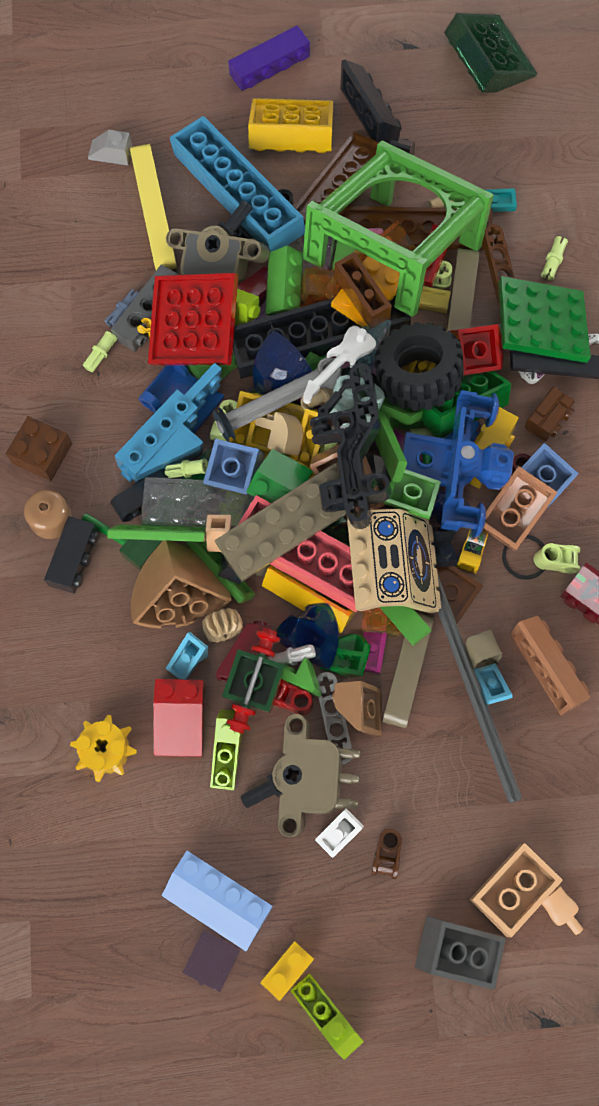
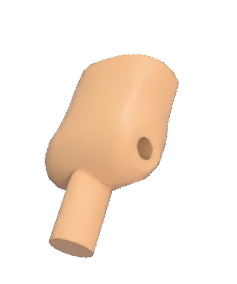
M561 885L557 886L542 905L557 926L567 923L574 934L577 935L583 931L582 926L574 917L579 908L573 899L566 894Z

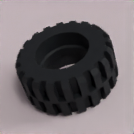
M414 322V325H402L399 330L394 329L391 331L389 337H384L380 342L381 345L376 350L375 369L378 387L384 392V396L388 398L389 402L394 405L398 404L403 409L408 407L412 411H419V409L425 408L426 411L431 410L433 406L437 405L439 407L445 404V400H451L455 396V392L459 391L464 377L463 350L459 340L455 339V335L450 331L446 332L444 327L440 325L435 327L433 323L428 322L426 324ZM417 360H427L437 364L435 368L423 373H411L401 369L406 364Z

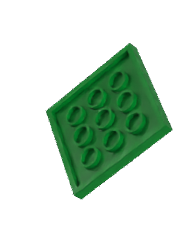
M501 276L498 285L503 349L585 363L589 361L591 355L584 291Z

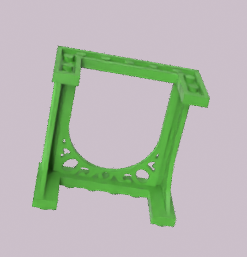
M381 141L377 144L376 155L320 204L312 201L307 205L303 259L319 268L326 264L328 236L398 271L400 275L394 307L414 317L418 313L426 268L459 236V243L475 251L481 248L494 194L391 144ZM395 181L416 183L433 191L442 200L446 209V217L443 222L413 252L339 215V213L370 186H372L370 198L388 207L393 200Z

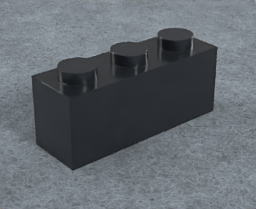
M68 516L44 578L48 586L75 594L77 588L81 587L84 579L82 573L85 566L88 567L91 561V549L99 540V532L94 523Z

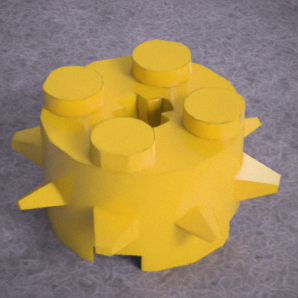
M107 715L104 721L93 724L84 721L85 729L80 733L77 740L72 741L70 746L77 749V754L80 758L75 768L79 770L88 767L94 771L96 782H100L105 773L117 772L122 776L124 774L123 765L128 759L127 756L137 754V750L129 746L127 735L132 728L128 726L119 729L113 724L111 715ZM103 743L107 749L104 753L100 750V746Z

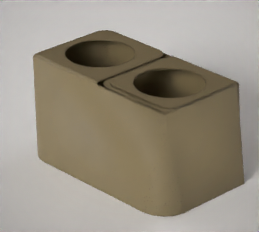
M491 629L467 638L465 647L474 669L495 663L498 665L503 654Z

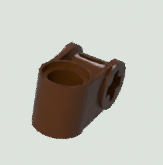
M387 829L380 834L371 875L378 873L392 876V879L395 880L397 879L402 837L397 830ZM387 833H392L397 838V843L392 848L384 845L383 838ZM380 864L391 865V868L380 866Z

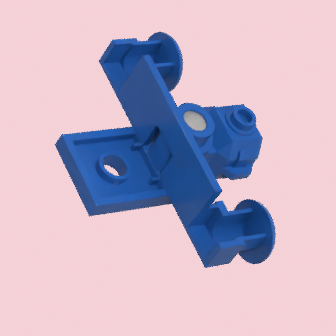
M460 391L457 397L452 440L406 432L404 436L402 452L407 461L405 469L441 481L440 486L446 487L441 528L457 531L460 527L472 529L473 538L478 537L483 531L486 522V510L480 502L477 508L464 506V499L462 498L463 488L471 482L473 477H476L488 489L500 490L508 483L512 474L514 453L511 449H507L505 445L493 443L485 449H479L474 442L469 440L471 423L474 417L484 418L486 427H490L495 422L499 411V400L495 393H492L490 397L477 395L475 392ZM422 454L429 455L431 463L423 464L419 456Z

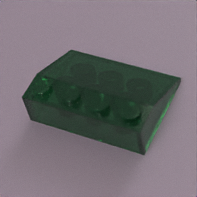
M456 13L444 31L449 43L457 52L459 59L464 63L468 73L472 76L482 93L499 92L534 78L538 74L500 15Z

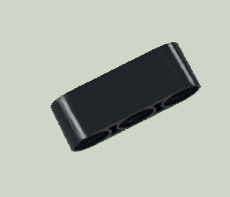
M166 469L156 471L111 500L110 504L122 522H128L156 506L175 487L176 483L173 478H168L165 475L164 471Z

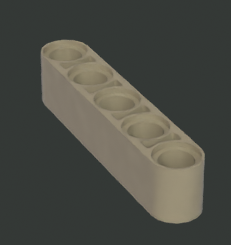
M458 248L446 331L470 328L480 251Z
M417 613L431 629L434 617ZM430 633L414 646L404 637L382 722L406 728Z

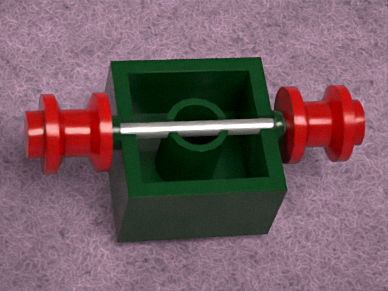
M263 628L262 631H257L256 633L260 639L258 645L252 646L251 650L257 652V655L237 650L222 694L223 698L240 703L241 705L232 704L231 708L235 711L233 719H227L226 722L230 724L229 730L244 734L245 730L250 731L251 727L247 724L249 716H255L256 714L255 711L247 708L252 707L271 713L286 668L285 664L266 659L267 656L275 657L272 647L274 643L280 642V638L276 636L277 632L268 628Z

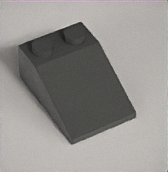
M426 916L415 968L432 975L495 990L506 938Z

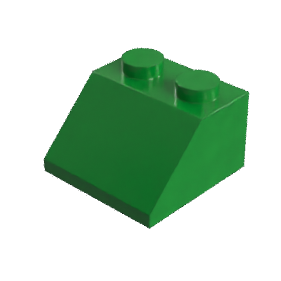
M272 449L257 469L246 492L254 497L257 495L272 504L308 481L313 474V470Z

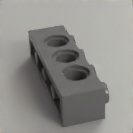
M162 264L111 328L112 334L117 337V342L134 352L147 341L148 333H139L134 325L142 324L146 328V325L141 320L143 318L151 320L152 310L147 311V309L152 308L155 276L179 275Z

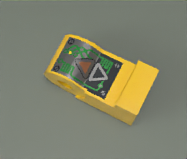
M469 529L456 568L474 574L477 573L488 537L487 531H482L478 537L473 538L472 529Z

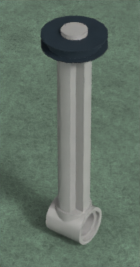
M335 358L322 359L315 371L226 414L221 408H218V413L214 410L213 416L220 433L229 442L230 437L235 439L233 430L301 398L304 395L308 381H313ZM341 367L320 388L334 389L337 379L341 376Z

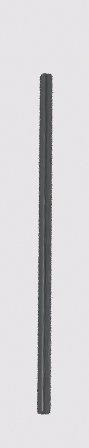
M438 576L439 588H436V591L440 592L441 609H439L438 615L508 802H517L522 799L520 790Z

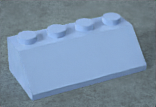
M189 851L185 852L162 894L164 898L245 951L248 950L273 908L272 905Z

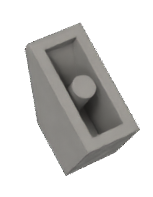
M114 130L106 131L92 140L88 159L129 165L131 158L130 147H132L130 134Z

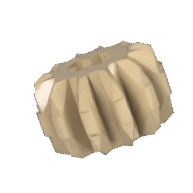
M221 609L207 615L202 621V628L209 642H225L238 636L243 631V622L236 609Z

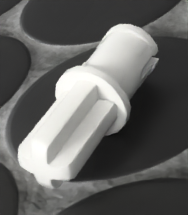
M305 645L295 649L289 647L284 652L276 653L274 658L269 657L268 659L287 666H295L297 662L303 661L304 658L310 659L315 657L316 653L313 645Z

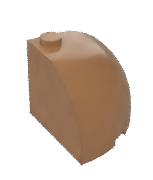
M163 540L149 556L136 579L131 597L132 622L149 628H161V625L174 624L176 628L194 624L195 619L221 610L232 599L229 591L195 552L176 542Z

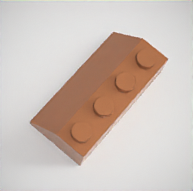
M537 615L517 623L510 636L562 716L586 702L590 698L588 695L589 689L576 676V669L572 662L565 659L560 643L557 640H553L549 634L550 628L544 620H540Z

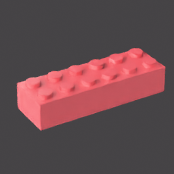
M256 495L239 524L271 503ZM320 531L270 563V565L357 613L350 547Z

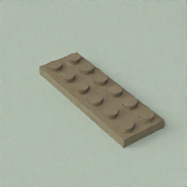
M336 463L215 539L216 545L242 582L346 515V510L324 512L321 507L319 485L324 482L341 479L340 470Z

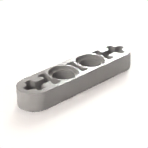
M323 672L317 677L319 686L323 683L324 678H327L330 682L333 681V684L330 685V693L332 694L335 691L337 679L332 673ZM320 686L321 695H326L325 687ZM332 695L322 698V696L318 697L327 741L339 742L346 739L347 743L342 742V748L352 749L345 717L338 710L335 713H328L324 708L326 702L333 700ZM333 724H340L343 727L344 732L341 736L334 737L330 734L329 729ZM345 758V760H342V766L348 764L351 759Z

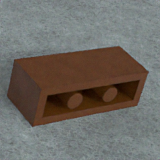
M355 252L337 261L334 267V277L369 328L372 329L390 319L392 305Z

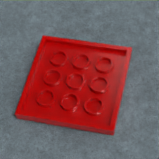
M236 273L155 276L148 364L152 366L213 365L214 363L217 365H231L239 275Z

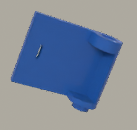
M165 365L138 399L146 408L155 413L177 389L185 395L198 379L189 374L187 365ZM216 391L215 394H209L205 398V404L198 410V418L196 420L198 424L191 432L194 434L224 399V395Z

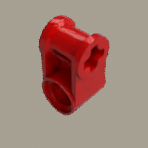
M283 679L281 680L273 705L299 715L310 713L313 708L310 693ZM301 697L308 700V704L302 708L295 705L296 700Z

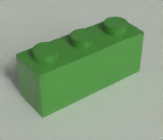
M284 246L270 252L266 315L272 316L300 308L303 252L289 246Z

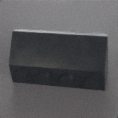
M342 60L340 83L342 93L370 139L379 143L384 141L390 144L393 138L400 137V131L402 130L400 121L394 118L390 105L383 100L382 93L373 84L370 73H367L363 66Z

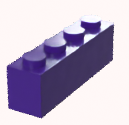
M297 25L229 60V74L241 91L252 88L257 83L269 79L282 70H286L290 66L309 57L310 41Z

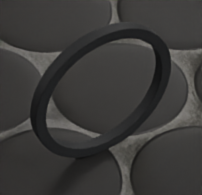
M527 535L525 538L535 541L541 547L545 546L541 540L534 536ZM505 545L502 552V560L506 570L511 575L519 579L528 580L540 576L545 571V569H541L536 574L528 576L514 572L506 561L508 547ZM545 553L546 558L549 560V555Z

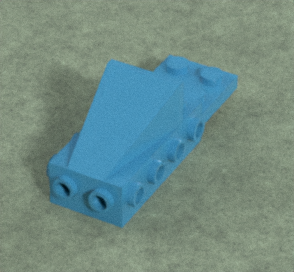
M216 363L204 373L185 395L177 389L115 455L117 467H119L121 475L129 482L133 480L138 483L156 471L165 469L167 465L182 463L183 460H192L203 453V441L191 431L198 424L196 421L198 410L205 404V398L209 394H215L221 386L219 384L222 379L221 368Z

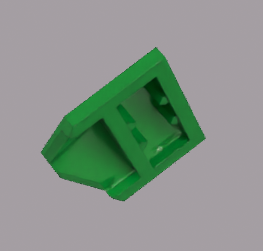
M348 634L338 638H330L320 669L347 678L363 677L371 645L363 635Z

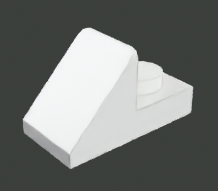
M344 809L315 840L333 858L364 826L347 809Z

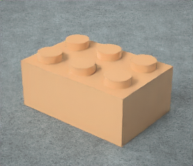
M523 843L511 853L469 900L506 937H512L563 880L534 851Z

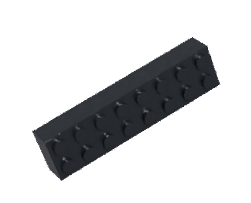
M396 295L390 301L392 305L390 319L372 329L366 330L375 341L383 339L385 335L389 337L391 331L394 329L399 330L402 325H411V316L394 307ZM332 298L234 326L232 353L240 379L302 362L310 352L318 356L327 355L329 350L340 345L350 327H363L331 307V302L334 299Z

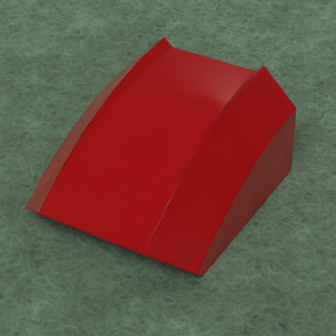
M498 324L449 330L461 344L464 375L502 369L504 358L502 336Z

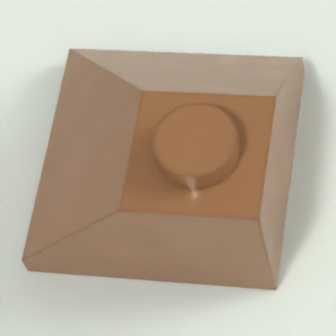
M363 681L335 683V691L332 695L335 708L356 730L382 737L381 689Z

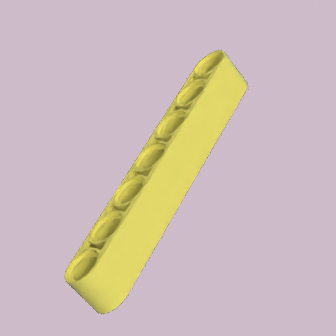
M146 144L130 147L155 269L157 270L161 264L170 270L177 269L173 248L169 247L166 242L169 228L151 146Z

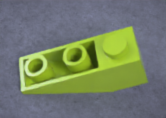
M220 709L216 719L210 788L235 789L242 734L229 730L230 724L226 723L227 719H233L234 710Z
M310 973L290 990L333 1049L344 1060L364 1042Z

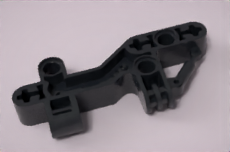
M357 363L350 370V379L343 380V386L339 391H335L324 406L318 409V416L310 420V426L313 427L311 432L314 435L312 437L314 444L323 445L341 442L337 449L341 479L324 482L319 485L322 511L337 512L346 510L350 524L356 529H364L371 522L370 504L387 501L392 494V489L385 474L373 473L365 475L363 459L381 428L374 379L370 367L364 363ZM361 377L364 378L365 384H360ZM352 388L354 407L330 413L343 397L342 393L346 389ZM364 397H370L368 401H361ZM366 414H370L371 416L370 422L368 423ZM350 423L347 428H340L342 424ZM379 484L385 485L384 489L380 491L374 490ZM356 507H359L360 510H361V512H362V513H360V517H359V518H356V517H357Z

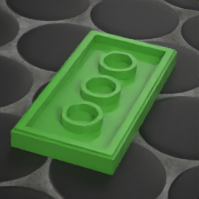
M117 524L109 528L107 538L204 542L206 540V527Z

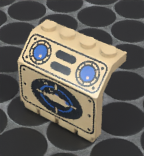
M402 509L370 510V525L364 529H356L350 524L347 517L356 610L366 611L384 606H405L427 613L439 612L441 600L440 592L436 591V588H439L437 568H434L436 556L435 547L431 545L434 542L432 525H429V520ZM362 512L357 513L356 518H359Z

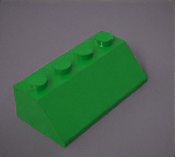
M495 371L464 375L459 391L455 392V396L451 400H445V404L439 407L437 405L433 406L431 410L425 411V408L422 409L421 419L425 428L438 438H442L453 432L457 397L461 390L475 392L477 395L490 397L492 393H495L499 400V407L503 408L509 405L511 383ZM474 417V420L472 422L477 421L481 418Z

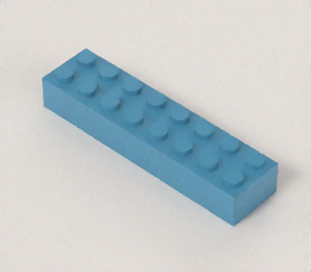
M204 116L170 137L174 155L231 215L243 200L252 206L251 212L241 225L256 241L265 244L270 252L289 245L305 234L303 216Z

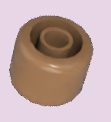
M53 490L35 492L28 498L24 506L26 522L37 536L44 539L60 537L68 516L72 517L66 500Z

